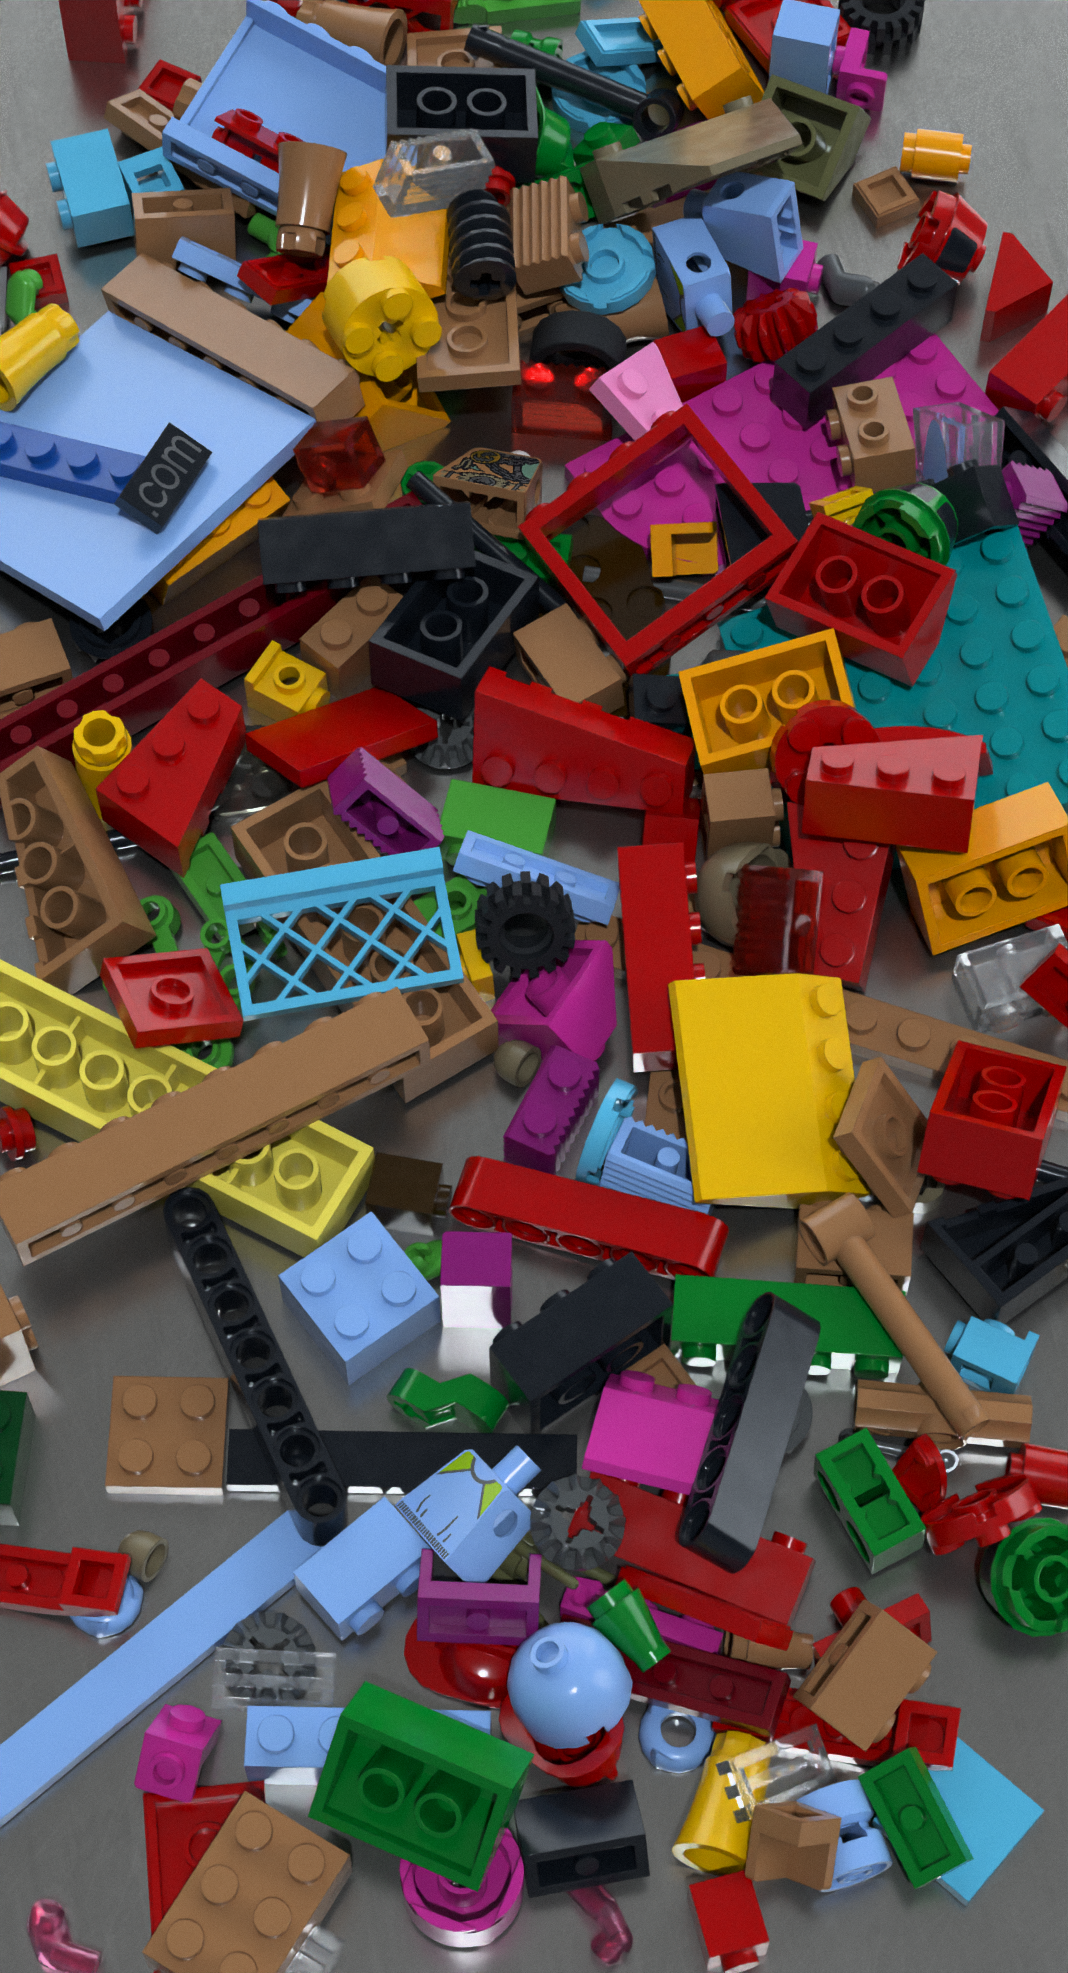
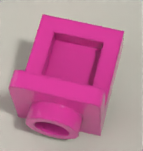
M851 27L846 47L838 45L834 56L832 74L838 75L836 98L860 106L862 109L880 112L885 102L888 75L885 72L865 69L870 31Z
M165 1704L144 1734L134 1781L136 1788L189 1803L196 1793L201 1766L218 1741L222 1720L206 1716L201 1709L194 1706H171Z

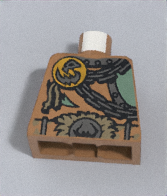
M482 447L473 448L437 471L433 475V483L455 502L469 501L471 503L472 517L491 534L524 540L518 526L525 521L527 514L542 502L543 463L539 458L531 457L528 453L521 450L509 453Z

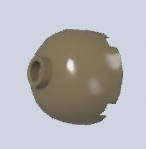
M734 842L712 853L702 865L697 877V894H694L696 912H700L702 927L721 944L733 948L765 951L777 945L788 931L792 920L784 919L787 912L788 902H797L794 867L788 854L782 849H774L770 846L771 844Z

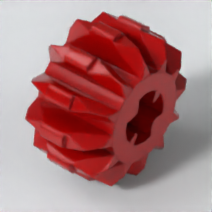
M790 287L784 291L775 289L771 293H760L759 297L753 300H746L743 307L738 308L733 313L735 318L733 325L735 332L733 334L737 346L741 348L744 358L753 359L754 362L761 363L768 359L775 362L818 330L816 319L818 316L814 303L810 301L807 292L800 291L797 288Z

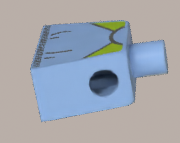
M699 213L653 227L656 279L662 295L665 312L681 332L704 326L707 332L714 337L722 336L729 332L735 322L732 314L730 270Z
M518 1445L492 1469L473 1449L464 1450L404 1496L395 1506L439 1557L464 1582L486 1583L530 1529L531 1510L519 1499L517 1494L542 1470Z

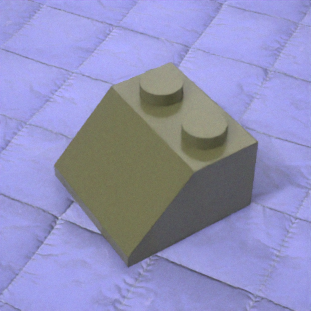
M771 74L761 101L769 98L772 99L800 134L803 144L798 149H795L791 155L748 173L754 174L761 171L767 177L795 182L796 191L825 202L853 165L871 117L860 106Z

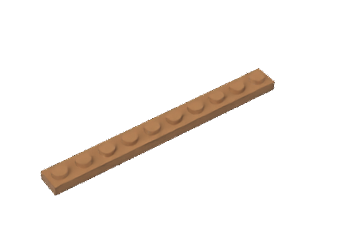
M611 915L608 925L596 921L591 923L579 921L575 932V940H606L613 949L614 977L626 981L622 918ZM692 945L693 964L704 963L705 979L793 974L707 945ZM842 989L852 1054L868 1059L882 1057L889 1066L942 1082L958 1040L1067 1066L1055 1119L1068 1123V1060Z

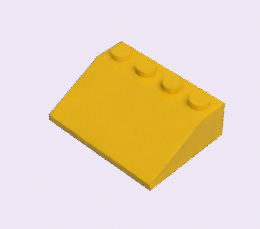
M793 973L676 980L669 983L668 989L695 1203L799 1209L800 1204L812 1205L822 1201H833L847 1192L852 1193L857 1199L871 1194L866 1181L849 1158L841 1153L837 1142L833 1138L855 1083L841 978Z

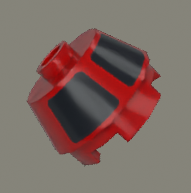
M940 190L938 192L933 191L916 216L919 221L909 243L904 242L897 268H903L920 254L924 253L956 281L959 286L969 271L972 273L976 271L986 251V245L983 244L988 223L958 192L951 195Z

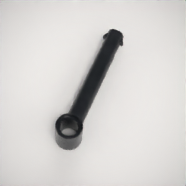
M474 23L468 34L464 51L468 52L475 61L480 57L492 63L500 64L505 68L535 69L536 81L633 120L636 132L647 141L672 133L683 120L685 111L683 101L676 92L670 89L659 88L646 94L520 41L509 39L503 34L490 30V24L478 25ZM657 104L664 107L669 114V124L658 125L654 123L649 117V105Z

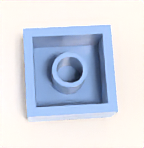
M372 1211L278 1275L283 1302L348 1386L441 1322L439 1295Z

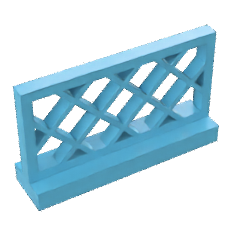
M440 847L220 885L244 1021L357 1002L370 993L381 992L383 994L395 987H398L402 994L464 983L444 880ZM435 892L438 910L426 926L401 911L411 895ZM399 897L393 905L385 900ZM371 902L387 913L371 936L346 920L357 904ZM343 907L339 914L331 910L334 908ZM317 912L332 922L316 945L291 930L302 914ZM288 917L284 924L276 920V918ZM394 918L420 934L404 957L378 941ZM262 921L276 930L277 933L260 955L241 942L238 925ZM439 922H441L443 938L433 932ZM339 928H342L364 943V946L348 967L323 951ZM285 937L310 953L294 976H291L269 961ZM429 940L447 953L450 970L426 973L412 964L411 961L425 941ZM372 949L397 965L386 981L371 983L356 973ZM244 956L254 962L248 973L246 972ZM317 958L342 974L330 991L317 993L301 982ZM262 968L287 984L276 1000L252 1004L249 986ZM404 970L413 975L410 977L399 978L401 974L404 972ZM349 980L358 985L344 988ZM294 990L303 994L302 996L289 998Z

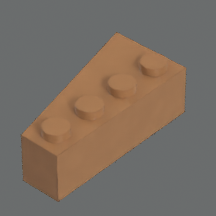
M37 746L0 773V798L8 837L16 846L19 866L15 867L18 887L25 890L30 915L25 918L28 937L35 941L39 962L34 964L36 976L42 981L73 995L100 976L103 958L129 956L157 935L72 762Z

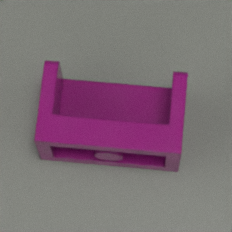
M444 1232L442 1235L440 1277L443 1327L504 1328L511 1324L513 1286L512 1233Z
M422 1549L417 1595V1641L520 1646L526 1638L539 1629L542 1554H530L528 1585L434 1581V1550Z

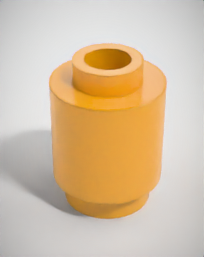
M917 129V134L905 132L900 172L911 173V178L957 183L958 174L968 175L972 145L963 144L964 134L925 129Z

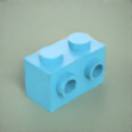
M108 128L50 141L54 162L45 163L50 186L53 193L62 191L64 199L56 201L63 230H73L77 247L80 248L134 235L130 202Z

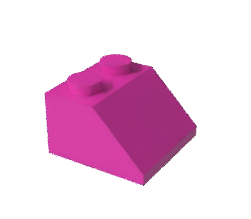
M623 1370L621 1375L611 1373L603 1388L582 1469L690 1496L719 1399L711 1398L712 1392L696 1385L679 1384L677 1389L654 1384L655 1378L639 1371Z

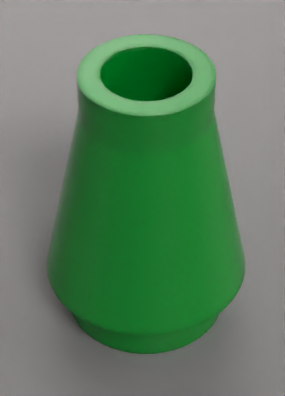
M625 1579L586 1608L595 1619L591 1625L629 1657L642 1673L671 1652L661 1636L639 1587L633 1590Z

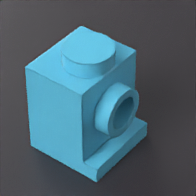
M162 147L118 162L131 208V193L185 190L172 163L163 156ZM157 172L155 176L137 181V178Z
M971 1316L968 1324L957 1320L948 1338L944 1352L952 1355L951 1363L964 1383L981 1391L1015 1394L1034 1354L1040 1335L1029 1331L1025 1340L1016 1337L1010 1327L993 1319L982 1321Z

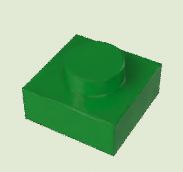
M599 122L585 132L584 139L573 149V158L576 165L593 160L592 151L620 141L624 150L637 145L640 139L632 125Z

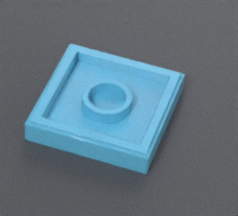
M957 1737L953 1771H928L974 1858L936 1879V1881L967 1906L1042 1816L1044 1809ZM876 1816L871 1825L881 1830L882 1834L889 1840L878 1816Z

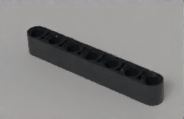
M181 1188L170 1194L163 1208L169 1246L297 1532L309 1544L325 1546L348 1526L345 1488L213 1200L208 1193L199 1188ZM192 1218L202 1221L192 1227L179 1225L181 1222ZM211 1264L223 1267L218 1272L210 1274L200 1271L203 1267ZM234 1310L245 1314L238 1320L233 1321L221 1318L223 1314ZM251 1358H262L267 1361L259 1368L251 1369L242 1366L243 1362ZM277 1405L289 1409L286 1414L279 1417H269L263 1414L269 1407ZM296 1454H303L312 1458L309 1463L299 1467L290 1466L285 1463L289 1457ZM320 1503L329 1504L335 1508L332 1513L322 1517L312 1516L307 1513L310 1507Z

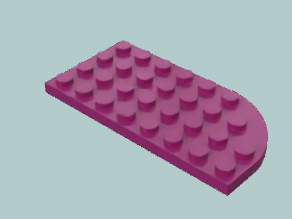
M936 333L873 379L893 377L915 445L916 483L922 481L926 438L932 420H936L941 429L947 469L964 461L981 458L970 443L999 410ZM770 359L682 403L683 406L687 403L751 483H796L800 485L805 510H811L809 503L853 487L850 476L841 477L836 457V446H840L839 440L830 441L825 415L805 429L771 398L775 362ZM626 432L565 464L564 476L570 483L584 472L592 473L609 460V456L618 446L627 441L634 442L633 438ZM690 439L684 447L660 464H654L591 510L594 516L603 517L616 531L641 545L646 559L652 562L650 525L717 521L714 510L715 484L726 482ZM718 530V567H719V570H718V572H716V573L701 574V575H718L719 573H721L723 570L726 569V564H725V559H724V554H723L721 539H720V535H719V530Z

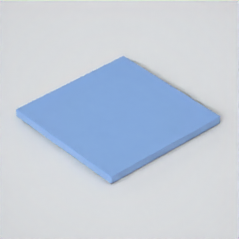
M110 311L106 312L79 336V343L67 352L65 359L48 371L27 392L12 411L0 410V422L143 456L148 454L170 422L212 452L158 534L114 504L0 476V570L103 631H106L320 432L315 418Z

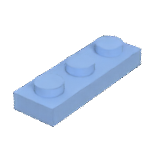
M184 236L179 239L172 258L181 261L178 270L203 282H206L208 275L226 282L227 285L224 291L245 302L252 303L254 296L262 299L237 277L242 263ZM315 297L272 305L270 313L285 321L294 323Z
M467 830L453 868L454 872L464 875L470 882L485 887L494 881L501 888L502 876L511 873L513 882L521 881L520 871H530L531 881L534 882L537 881L539 873L547 875L549 877V887L557 881L563 886L564 895L569 894L572 901L574 918L588 923L596 921L608 925L620 890L619 883L470 830Z

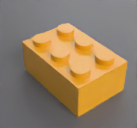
M834 628L678 672L700 766L704 774L768 768L770 776V772L773 771L770 751L774 735L781 724L785 727L789 719L797 715L795 712L797 709L807 703L818 700H837L845 702L856 709L845 662Z
M1049 782L974 809L968 853L895 845L911 913L933 956L1068 906V815Z

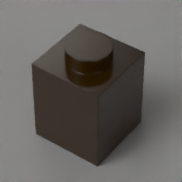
M376 1152L365 1201L366 1215L372 1211L384 1228L434 1236L437 1217L447 1219L452 1198V1185L444 1184L443 1163Z

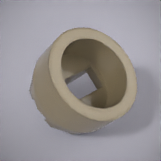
M515 1039L505 1042L494 1053L493 1064L497 1074L505 1081L519 1088L530 1083L541 1063V1050L522 1040Z
M137 1530L128 1533L120 1541L117 1552L129 1554L132 1558L128 1574L143 1582H149L157 1576L167 1558L169 1544L166 1539L152 1532Z

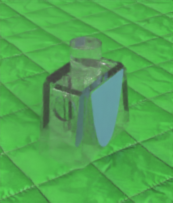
M961 402L913 408L919 482L934 479V482L937 483L949 477L946 471L948 468L972 459H976L979 466L1000 465L1001 468L1004 420Z

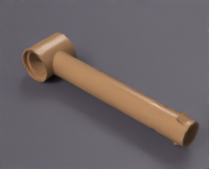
M847 1192L798 1222V1227L809 1251L824 1266L836 1259L838 1260L930 1395L937 1401L940 1409L962 1440L984 1428L991 1419L971 1390L963 1383L957 1370L867 1243L868 1240L875 1236V1229L869 1214L857 1197Z

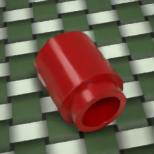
M1022 1443L1019 1453H1009L1004 1475L1025 1474L1034 1487L1041 1505L1068 1510V1450Z

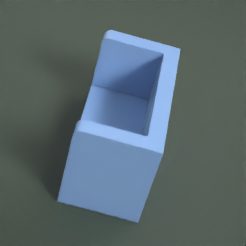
M783 0L772 35L769 79L771 74L828 95L833 78L832 66L837 46L840 9L795 0Z

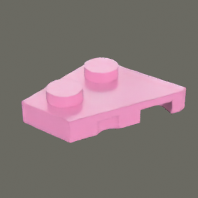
M651 342L600 376L589 388L592 394L634 441L651 430L652 424L662 414L668 411H677L683 406L659 348L654 342ZM687 440L685 443H683L682 445H680L678 448H676V449H675L674 451H672L670 454H668V455L665 456L663 459H661L659 462H657L656 465L660 464V463L663 462L665 459H667L668 457H670L672 454H674L675 452H677L679 449H681L682 447H684V446L689 442V440Z

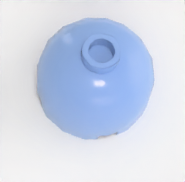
M561 1622L538 1629L520 1644L512 1657L506 1686L514 1713L528 1733L539 1743L554 1749L579 1748L589 1744L590 1742L586 1737L595 1734L602 1727H604L606 1732L615 1727L630 1703L633 1682L623 1656L599 1630L581 1623Z

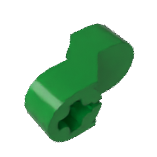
M412 1368L404 1369L386 1396L388 1402L398 1412L425 1429L456 1419L480 1433H492L510 1406L508 1400L497 1389L471 1373L439 1383Z

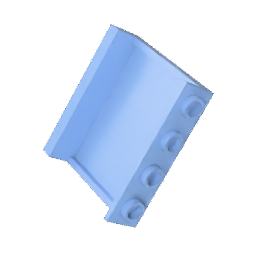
M246 0V17L180 120L171 117L162 131L163 156L222 188H230L232 193L276 216L279 173L260 164L261 156L255 154L254 159H251L213 139L212 135L218 126L225 128L214 121L216 116L232 109H245L258 115L263 120L262 126L277 134L279 132H286L300 138L304 142L327 145L343 150L348 155L342 172L379 159L385 160L386 66L375 61L364 49L357 46L349 47L332 38L319 25L313 23L306 24L290 16L283 7L273 1ZM334 208L332 214L330 235L326 236V243H328L329 245H331Z

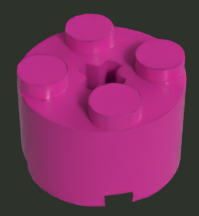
M508 1828L478 1892L465 1886L462 1888L455 1887L452 1880L400 1858V1882L407 1913L414 1924L425 1935L441 1944L453 1947L488 1945L509 1927L520 1909L524 1894V1864L520 1848Z

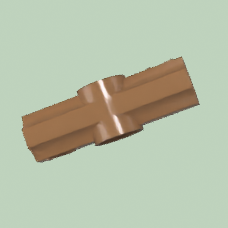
M858 1379L853 1410V1431L859 1432L867 1427L870 1434L915 1439L926 1433L938 1450H957L966 1446L967 1443L1020 1448L1022 1443L1030 1442L1033 1405L1031 1396L971 1390L991 1420L980 1431L962 1440L940 1409L937 1401L933 1399L921 1381L918 1385Z

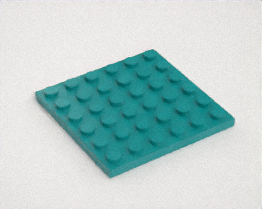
M1018 525L989 535L981 533L972 537V542L954 547L946 566L956 570L957 578L940 641L913 687L843 657L856 709L868 719L873 728L919 726L949 730L967 736L983 735L982 742L986 743L993 764V774L978 776L974 809L1049 782L1063 809L1068 813V667ZM768 606L717 623L725 650H745L750 652L799 638L776 627ZM786 802L783 803L784 818L779 821V826L786 852L793 865ZM897 850L892 870L900 868Z

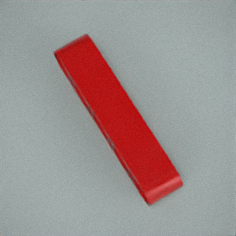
M471 1156L466 1159L448 1210L454 1219L467 1226L488 1232L512 1233V1238L599 1261H605L609 1258H615L618 1261L632 1251L649 1274L675 1280L676 1274L715 1277L729 1233V1228L723 1221L705 1213L481 1156Z

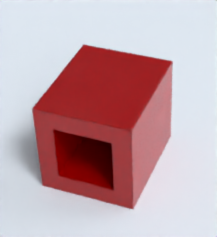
M704 326L653 340L659 348L682 403L726 381L727 360L716 337L711 336Z
M745 1870L690 1884L687 1901L707 1970L722 1966L724 1973H739L759 1965L758 1956L767 1953L770 1941L752 1880L745 1877Z

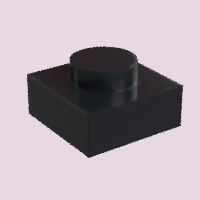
M632 674L628 682L630 717L682 734L687 725V714L679 676Z

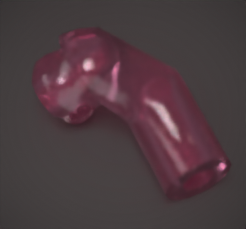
M601 1885L566 1891L567 1895L602 1930L599 1935L593 1938L590 1946L591 1950L607 1965H615L624 1952L630 1953L634 1936L617 1901Z
M42 1899L36 1902L31 1909L30 1915L27 1917L26 1930L37 1961L47 1968L62 1973H97L102 1959V1951L72 1941L64 1917L65 1912L59 1902L53 1899Z

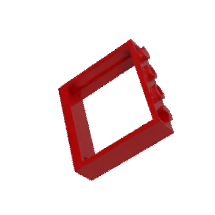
M687 403L677 411H668L662 414L652 424L651 430L636 441H627L618 446L609 456V460L592 473L584 472L570 482L566 492L551 503H542L533 508L527 514L525 521L518 526L526 546L581 617H584L591 625L598 639L608 652L616 657L629 679L632 674H648L773 583L798 544V540ZM691 439L769 537L626 641L549 541L680 445Z

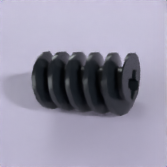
M483 189L468 190L457 195L450 202L446 211L453 285L457 292L465 297L480 301L495 300L511 292L517 282L510 212L504 205L498 203L492 193Z

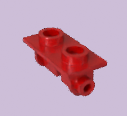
M232 109L216 116L214 120L225 128L218 126L212 135L213 139L251 159H254L255 154L261 156L260 164L279 173L278 143L287 141L304 142L292 134L286 132H279L277 134L262 126L263 120L258 115L245 109Z

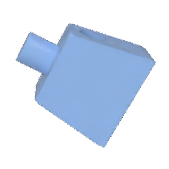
M735 172L719 178L709 193L693 188L685 199L683 207L684 217L699 213L724 260L765 278L781 283L803 250L795 182Z

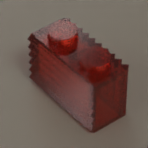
M522 359L520 360L521 385H513L511 398L512 433L599 441L612 440L615 418L589 390L594 382L609 370H606L603 366L599 369L593 366L585 368L583 365L576 368L573 364L566 367L563 363L556 366L553 362L546 365L542 361L534 363L532 360L526 364Z
M745 864L741 869L744 876L740 880L741 885L739 888L740 900L738 904L741 909L737 913L740 920L736 924L739 931L735 935L736 939L734 942L733 959L736 962L732 967L734 974L745 976L793 973L814 975L824 871Z

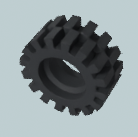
M839 0L838 9H840V15L850 27L870 31L868 54L874 55L875 47L882 48V55L891 54L892 46H895L897 51L900 52L906 49V41L912 44L916 40L917 33H920L925 0ZM871 4H885L897 11L891 14H876L864 7Z
M520 871L521 881L513 882L511 873L502 876L501 888L493 881L486 887L487 896L480 894L477 900L478 910L475 909L478 949H481L482 958L485 962L489 963L493 960L494 970L502 974L505 968L510 966L511 977L520 978L521 969H529L530 978L539 977L538 967L544 966L548 973L557 969L555 957L564 963L569 957L568 947L574 948L576 930L572 901L568 893L564 895L563 886L559 882L555 881L549 887V877L547 875L539 873L537 881L534 882L531 881L530 871ZM518 914H535L541 916L546 921V926L543 930L530 936H516L504 929L505 922Z

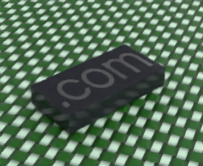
M169 422L114 502V505L158 534L212 452Z

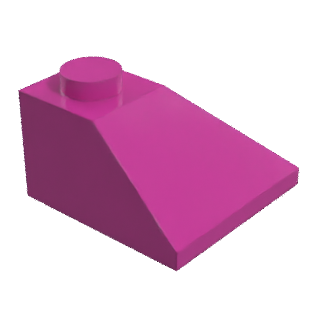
M575 940L574 948L568 947L569 957L564 963L555 957L557 969L548 973L544 966L538 967L539 977L530 978L529 969H521L520 978H512L491 1009V1012L498 1020V1035L508 1041L522 1040L538 1047L541 1050L542 1060H544L551 1045H558L592 1061H596L604 1052L605 1043L617 1026L613 949L606 940Z

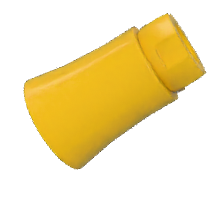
M50 303L37 313L29 314L14 327L0 335V410L12 411L27 392L48 371L65 359L67 352L79 343L78 334L80 330L75 320L69 313L61 309L59 305Z
M104 710L92 711L83 716L81 723L74 728L72 744L76 772L99 819H102L95 788L133 750L131 737L121 719L109 715Z
M727 1731L716 1735L711 1756L705 1759L700 1781L687 1818L671 1849L672 1854L679 1861L696 1870L719 1877L745 1870L754 1806L763 1804L770 1779L767 1771L771 1761L772 1748L768 1743L739 1731Z

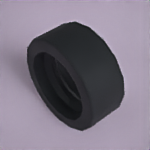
M568 310L553 313L541 319L533 330L529 356V372L536 383L549 392L567 398H595L589 388L600 376L625 360L626 337L619 326L608 318L592 312ZM564 350L584 351L596 355L598 358L590 360L572 359L557 352Z

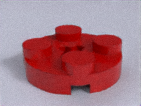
M818 700L807 703L795 711L797 715L789 719L785 727L781 724L774 735L770 751L771 767L787 795L797 804L804 805L805 783L812 747H821L826 743H832V746L880 742L879 736L868 719L845 702Z
M1022 1473L993 1478L975 1485L977 1492L960 1500L956 1493L928 1509L920 1519L926 1527L925 1536L935 1556L947 1554L960 1548L966 1541L975 1538L979 1547L994 1544L1011 1534L1008 1523L1022 1521L1039 1513L1042 1510V1505L1029 1478Z

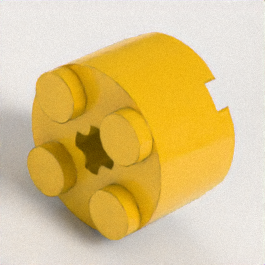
M384 255L382 256L385 260L369 261L367 257H363L345 265L327 284L323 295L326 303L324 313L322 312V320L342 354L354 369L366 375L376 376L380 381L389 382L397 379L404 370L416 364L417 357L425 355L430 347L439 341L442 328L439 324L435 305L411 269L403 261L393 256Z

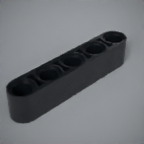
M765 1292L759 1296L748 1310L744 1319L678 1534L679 1544L682 1547L730 1574L739 1572L748 1564L758 1545L821 1330L818 1320L772 1292Z

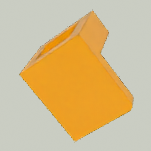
M717 521L650 525L652 577L718 572Z

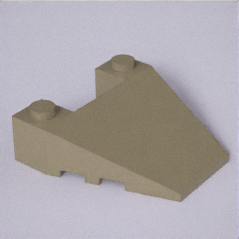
M751 95L723 105L725 114L624 150L620 141L594 150L592 154L595 160L579 169L599 224H605L644 210L682 191L735 172L747 173L777 162L791 155L795 149H798L803 144L800 134L771 98L753 104Z

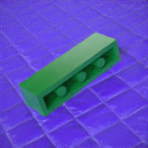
M675 1275L670 1351L675 1357H681V1362L686 1365L707 1367L715 1365L716 1360L731 1361L748 1310L759 1296L765 1292H772L820 1322V1335L808 1375H825L830 1373L832 1368L854 1370L855 1376L864 1379H883L888 1377L889 1373L899 1372L903 1354L856 1287ZM901 1291L906 1297V1291Z

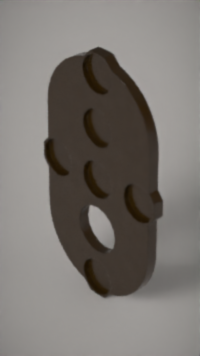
M584 515L560 533L573 536V551L569 568L626 641L663 615L666 609L662 590L653 584L646 555L641 545L616 531L603 517ZM585 565L601 568L599 577L594 582L582 581ZM554 589L570 603L561 590ZM539 604L540 618L549 612ZM574 608V609H573L574 614L576 615V617H577L578 619H580V618H581V615H580V614L577 612V610ZM671 657L648 674L669 675ZM626 675L627 681L622 684L625 705L610 714L628 720L630 718L628 682L630 679Z

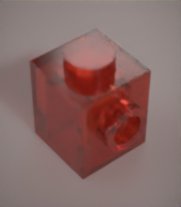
M367 416L315 422L293 448L298 467L304 474L312 494L364 488L386 461Z

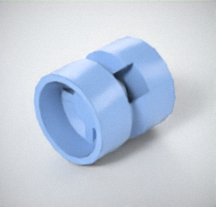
M858 1779L847 1780L820 1788L796 1800L797 1802L841 1817L832 1886L830 1889L821 1890L820 1892L835 1891L858 1884L884 1872L892 1866L893 1861L881 1830L871 1828L868 1824L873 1817L874 1811ZM845 1837L846 1842L843 1843L841 1838Z

